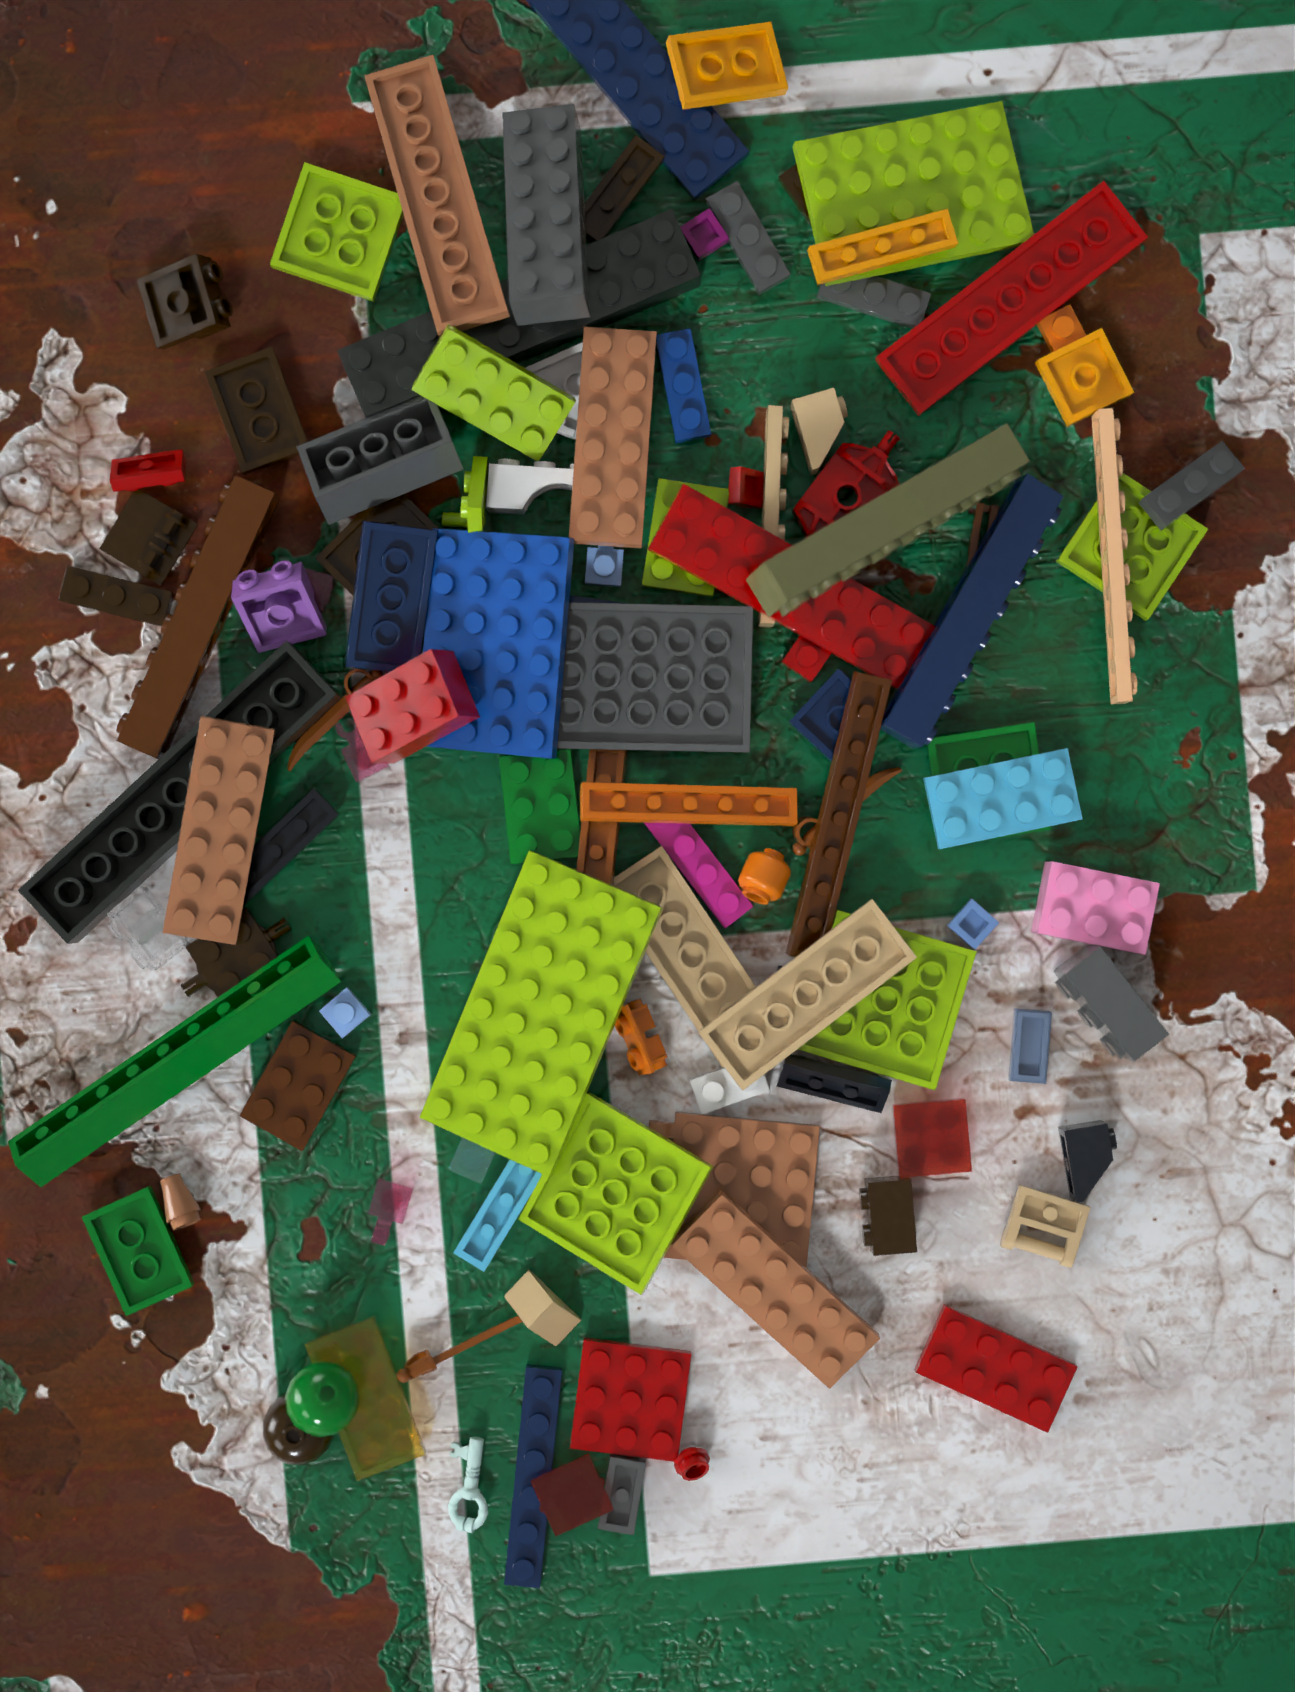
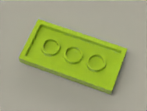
M449 324L412 385V391L536 461L541 459L576 402L574 396Z

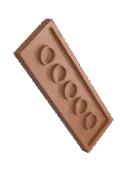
M584 327L569 538L574 539V544L642 548L657 334L655 331Z
M207 716L200 717L162 933L236 945L275 729Z
M722 1190L671 1243L675 1250L829 1389L880 1340L877 1331Z

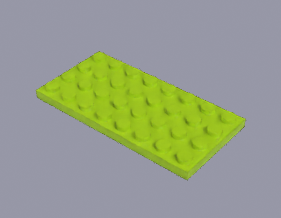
M529 851L419 1118L547 1177L552 1176L663 907L539 853Z

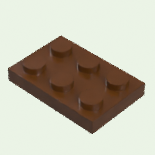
M292 1021L239 1116L303 1151L357 1055L297 1021Z

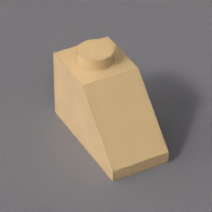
M834 388L793 399L790 409L810 476L818 473L843 427V418L848 417L843 396L837 397Z

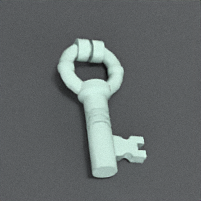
M470 1437L469 1445L464 1447L461 1443L452 1442L451 1448H455V1451H451L449 1456L454 1458L460 1456L467 1460L464 1486L453 1494L448 1503L450 1518L456 1525V1530L474 1533L475 1529L482 1526L488 1515L486 1500L478 1488L484 1439L481 1437ZM462 1498L475 1500L478 1503L479 1510L476 1519L458 1515V1502Z

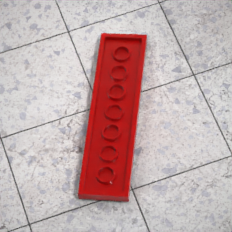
M1102 181L875 358V361L916 414L920 416L1033 329L1044 318L1055 312L1144 243L1148 236L1106 182Z
M683 484L647 550L767 616L746 579L765 561L793 545ZM851 578L844 582L841 580L833 585L830 590L815 599L811 597L802 603V606L782 617L780 612L769 617L864 672L892 680L891 687L896 690L900 687L927 638L930 637L936 627Z

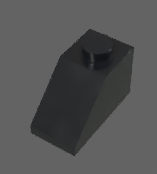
M1102 1120L1058 1127L1069 1196L1076 1203L1085 1201L1114 1160L1112 1150L1117 1149L1115 1132L1113 1128H1108V1124Z

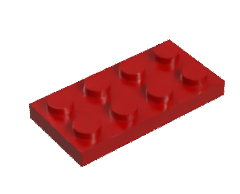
M944 1304L914 1370L926 1378L1048 1433L1078 1366Z

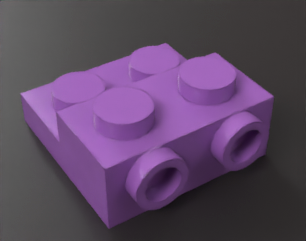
M280 561L270 571L257 574L255 570H247L239 574L236 580H233L231 599L258 653L279 648L286 641L295 644L327 635V626L314 600V588L302 562L292 564L290 561Z

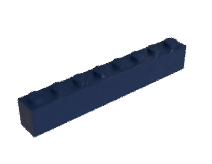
M1029 474L1016 479L998 510L996 518L985 533L975 554L934 623L936 627L927 638L900 687L896 690L887 706L880 728L882 731L912 749L922 747L924 744L928 745L933 740L938 731V726L935 725L941 713L946 714L956 699L953 691L959 681L963 683L967 679L974 666L970 661L977 650L981 651L991 637V632L988 629L994 619L999 620L1006 611L1009 602L1005 599L1012 588L1016 589L1023 581L1027 572L1023 567L1029 557L1034 558L1041 549L1044 539L1040 537L1047 526L1051 527L1058 519L1062 510L1058 505L1064 497L1063 495Z

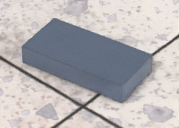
M1014 1008L1009 1081L1046 1084L1051 1011Z

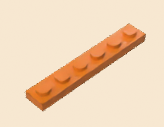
M582 782L580 785V821L795 826L798 824L797 788Z

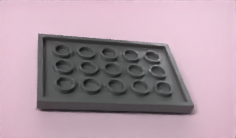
M569 602L557 748L750 752L753 608L750 606Z

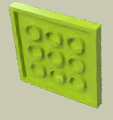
M836 910L832 928L851 914ZM894 927L917 958L799 1047L798 1050L936 1090L977 951Z
M589 1092L586 1093L553 1175L547 1177L542 1174L518 1220L642 1295L645 1293L714 1166Z

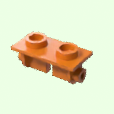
M641 998L623 1005L615 1024L616 1031L624 1038L627 1045L629 1064L637 1071L639 1076L654 1073L655 1070L667 1066L665 1059L668 1058L659 1034L646 1038L644 1032L656 1026L647 1003L643 1004Z

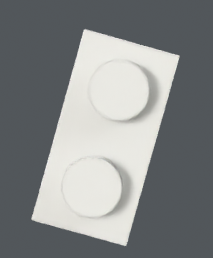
M725 1067L690 1079L701 1114L770 1091L765 1075L742 1091Z

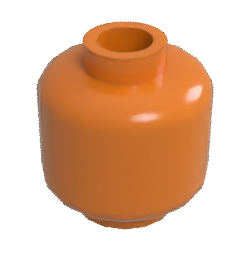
M766 848L764 852L749 854L738 878V883L743 889L742 894L746 898L758 904L767 905L770 901H776L782 897L791 876L790 867L783 861L784 855L770 848Z

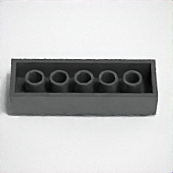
M567 104L502 112L509 303L517 326L590 318L581 128L575 105Z

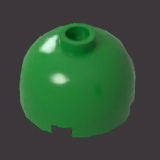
M329 1361L310 1363L300 1369L289 1383L285 1396L286 1411L293 1425L299 1430H303L305 1433L312 1434L311 1436L315 1437L332 1436L345 1429L357 1414L360 1402L358 1384L352 1373L342 1365Z

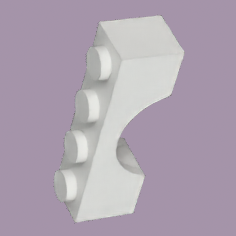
M498 459V464H489L486 508L489 513L525 515L529 505L540 494L553 489L572 491L574 464H570V469L555 468V463L547 461H536L534 466H519L520 461Z

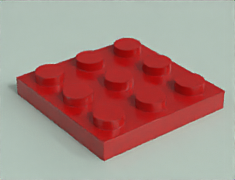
M584 1337L570 1449L675 1462L679 1456L691 1351Z

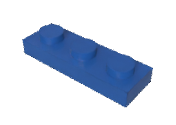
M691 328L656 335V345L675 443L711 437Z

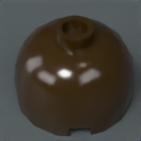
M284 1393L275 1400L263 1420V1439L268 1451L277 1460L288 1465H305L319 1459L329 1449L335 1435L315 1437L295 1427L286 1411V1393Z

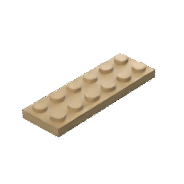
M662 846L614 877L613 886L663 907L645 952L698 1031L756 987ZM716 1057V1059L718 1060V1062L720 1063V1065L723 1067L722 1063H721V1062L719 1061V1059Z
M870 899L704 1026L698 1033L743 1091L917 957L874 900Z

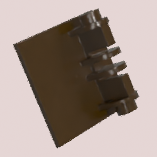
M139 489L133 492L99 549L162 586L198 524Z

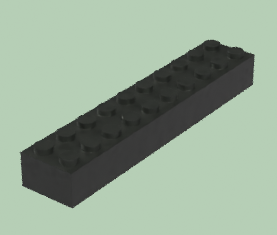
M671 209L587 245L590 318L517 326L509 303V280L507 278L500 281V285L510 317L462 332L518 364L582 337L584 327H606L700 287L701 275L674 211ZM431 311L337 350L365 418L421 396L412 391V385L440 339Z
M286 641L206 716L275 729L269 766L342 697L297 648ZM200 721L18 889L20 894L67 944L80 942L177 851Z

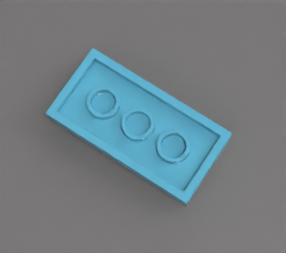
M1068 748L923 778L938 849L1083 820Z

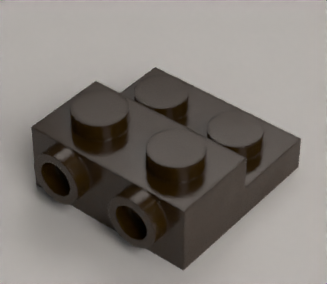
M194 254L137 279L156 348L165 350L191 338L203 339L231 327L228 317L233 314L232 305L229 299L221 293L218 282L223 280V273L217 262L212 261V258Z

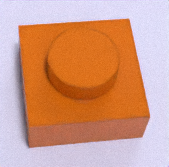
M1070 304L1048 315L1037 325L1051 353L1086 336Z

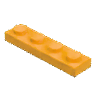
M944 209L811 245L807 252L817 285L952 249L957 246L958 241L949 211Z

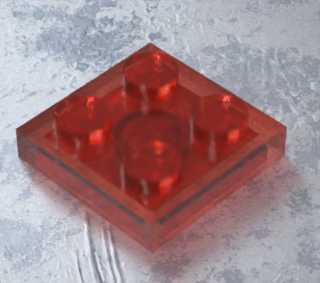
M965 1098L892 1104L899 1178L972 1172Z

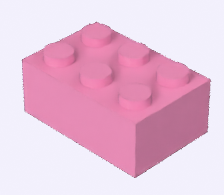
M1053 861L1045 862L1031 932L1146 955L1160 883Z

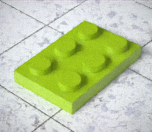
M658 478L648 547L683 484L726 508L729 497L728 489ZM647 550L642 587L713 598V586Z

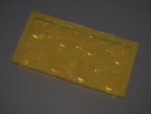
M375 1316L305 1344L312 1363L329 1361L340 1364L352 1373L358 1384L360 1402L357 1414L345 1429L338 1432L357 1481L426 1454L425 1446L401 1384L397 1380L395 1368Z

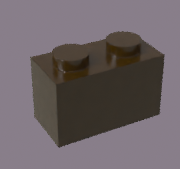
M908 1175L864 1178L865 1188H859L861 1210H867L868 1224L862 1225L864 1247L870 1246L873 1256L917 1253L911 1178Z

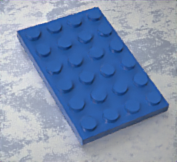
M433 528L432 530L437 531L425 619L423 653L430 649L454 651L480 717L426 747L556 759L574 539L569 537L480 531L468 533L465 530Z

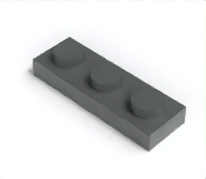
M738 181L706 198L707 206L711 209L729 237L728 243L758 295L790 278V272Z
M874 276L825 286V283L821 284L817 298L913 329L923 321L931 293Z
M1221 441L1143 497L1139 504L1162 531L1238 476L1245 468L1225 443Z

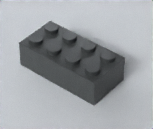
M418 396L297 446L314 496L329 525L463 470L437 404L423 396Z

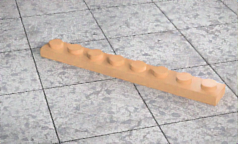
M1113 408L1098 409L1092 415L1110 702L1112 705L1126 704L1133 701L1132 695L1137 693V677L1135 673H1131L1130 658H1134L1135 643L1133 636H1128L1127 623L1132 621L1133 612L1132 603L1130 600H1126L1125 586H1128L1130 583L1129 565L1123 562V549L1127 548L1128 536L1126 528L1121 527L1120 513L1125 511V495L1123 491H1119L1118 477L1122 476L1123 462L1121 455H1116L1115 442L1120 439V422L1118 418L1114 419Z

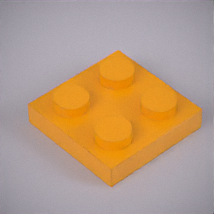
M1102 328L1035 362L1067 427L1093 415L1098 409H1105L1134 393Z

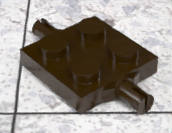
M245 907L242 909L236 945L196 939L185 946L196 963L198 972L197 975L181 984L182 989L185 990L196 983V985L185 991V994L190 997L207 986L219 997L278 957L279 954L277 953L275 940L292 931L290 925H286L279 931L277 930L287 924L288 921L283 917L280 921L266 929L257 922L250 909Z

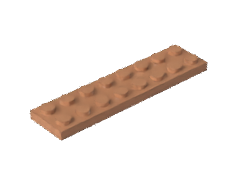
M430 55L364 75L439 338L448 324L460 331H464L510 317L434 56Z

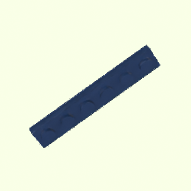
M526 1365L504 1585L540 1588L562 1378V1368Z

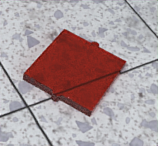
M589 1453L530 1481L541 1504L539 1510L542 1513L545 1512L555 1537L614 1510L604 1488L605 1479L599 1477Z

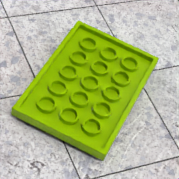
M1002 101L795 141L792 146L815 244L944 209L949 211L958 241L955 248L827 282L825 286L1019 247L1034 235Z

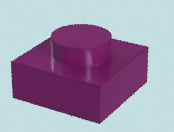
M710 208L680 227L689 248L698 261L729 242V237Z

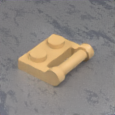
M1019 1184L1007 1225L1001 1237L1000 1247L1009 1250L1015 1247L1057 1260L1059 1265L1071 1268L1076 1258L1091 1207ZM1023 1224L1067 1238L1065 1245L1061 1247L1019 1234L1020 1226Z

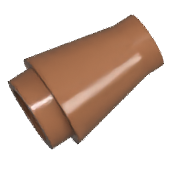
M175 1174L160 1180L166 1223H171L173 1230H179L199 1222L201 1218L198 1212L201 1211V1208L184 1183L181 1174Z

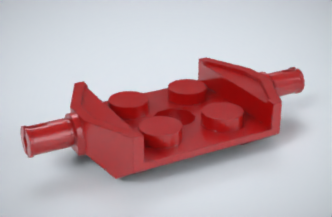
M888 430L879 444L872 449L853 443L841 444L792 510L805 535V539L900 485L895 472L887 461V455L897 442L900 441L896 434L888 443L893 435V432ZM849 487L856 492L857 502L854 505L843 506L839 503L837 492L841 488Z

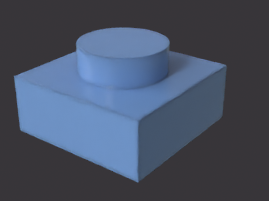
M969 899L946 926L975 950L999 922L976 901Z

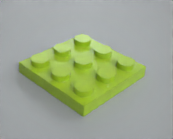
M304 162L270 262L271 267L374 302L404 215L398 193Z
M1122 472V476L1118 477L1119 491H1123L1125 495V511L1120 513L1121 527L1126 528L1128 536L1127 548L1123 549V562L1128 564L1130 569V583L1128 586H1125L1126 600L1131 601L1132 612L1146 621L1151 617L1208 528L1184 514L1161 531L1139 504L1141 499L1152 491ZM1096 500L1056 562L1103 592L1098 506Z

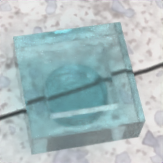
M462 1137L448 1170L482 1184L495 1152Z

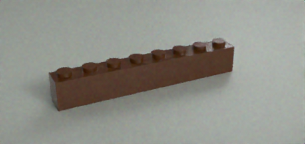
M236 475L232 483L227 482L222 489L219 499L222 505L217 516L212 515L206 525L205 535L208 537L202 549L197 548L190 562V567L193 568L188 581H183L177 590L175 600L178 601L175 611L173 615L168 614L160 631L163 634L162 640L158 648L153 647L148 655L146 666L149 669L143 681L139 680L132 691L131 699L134 702L129 714L124 713L117 725L116 732L119 733L118 742L156 759H160L169 750L234 604L231 599L232 582L237 579L239 574L249 570L280 501V497L275 492Z

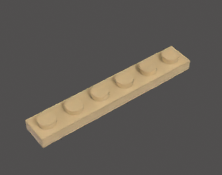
M768 405L765 420L762 528L785 540V525L778 524L779 511H785L786 489H780V475L787 474L788 454L781 453L782 439H788L789 417H782L783 406ZM758 612V627L774 626L775 620Z

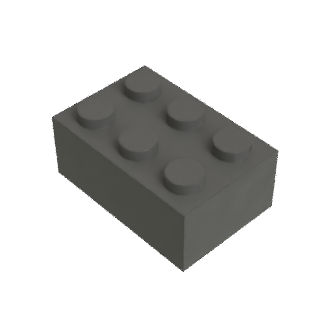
M1086 945L1053 971L1059 978L1055 981L1056 986L1067 999L1072 998L1081 1006L1077 1010L1078 1014L1090 1028L1094 1026L1102 1033L1103 1037L1099 1040L1112 1056L1116 1055L1119 1059L1125 1058L1135 1062L1169 1035L1102 947Z

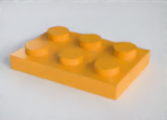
M771 22L669 35L666 40V47L683 110L782 96L788 90Z

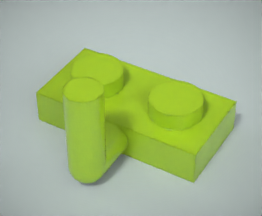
M473 456L472 470L465 471L464 493L469 494L461 498V513L443 512V527L468 528V533L475 531L483 532V527L486 524L488 457Z

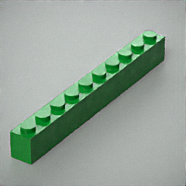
M308 935L10 1139L8 1144L15 1166L40 1187L58 1177L74 1164L90 1155L93 1151L339 984L341 980L331 960Z

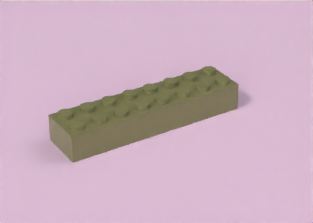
M1005 424L765 561L746 581L768 617L777 612H780L782 617L802 606L801 604L811 597L812 599L817 598L841 580L844 582L861 572L864 567L881 561L900 546H907L921 537L926 531L938 528L957 513H963L977 505L980 500L988 495L991 497L1009 486L1008 484L1022 476L1019 469L1030 461L1009 425Z

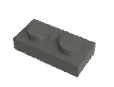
M610 1454L598 1529L634 1535L646 1459Z

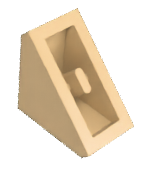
M528 1270L504 1295L527 1328L554 1346H557L581 1321V1318L531 1270Z

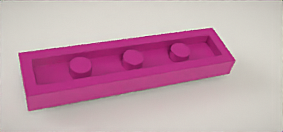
M644 823L724 928H727L754 907L742 894L740 888L691 824Z

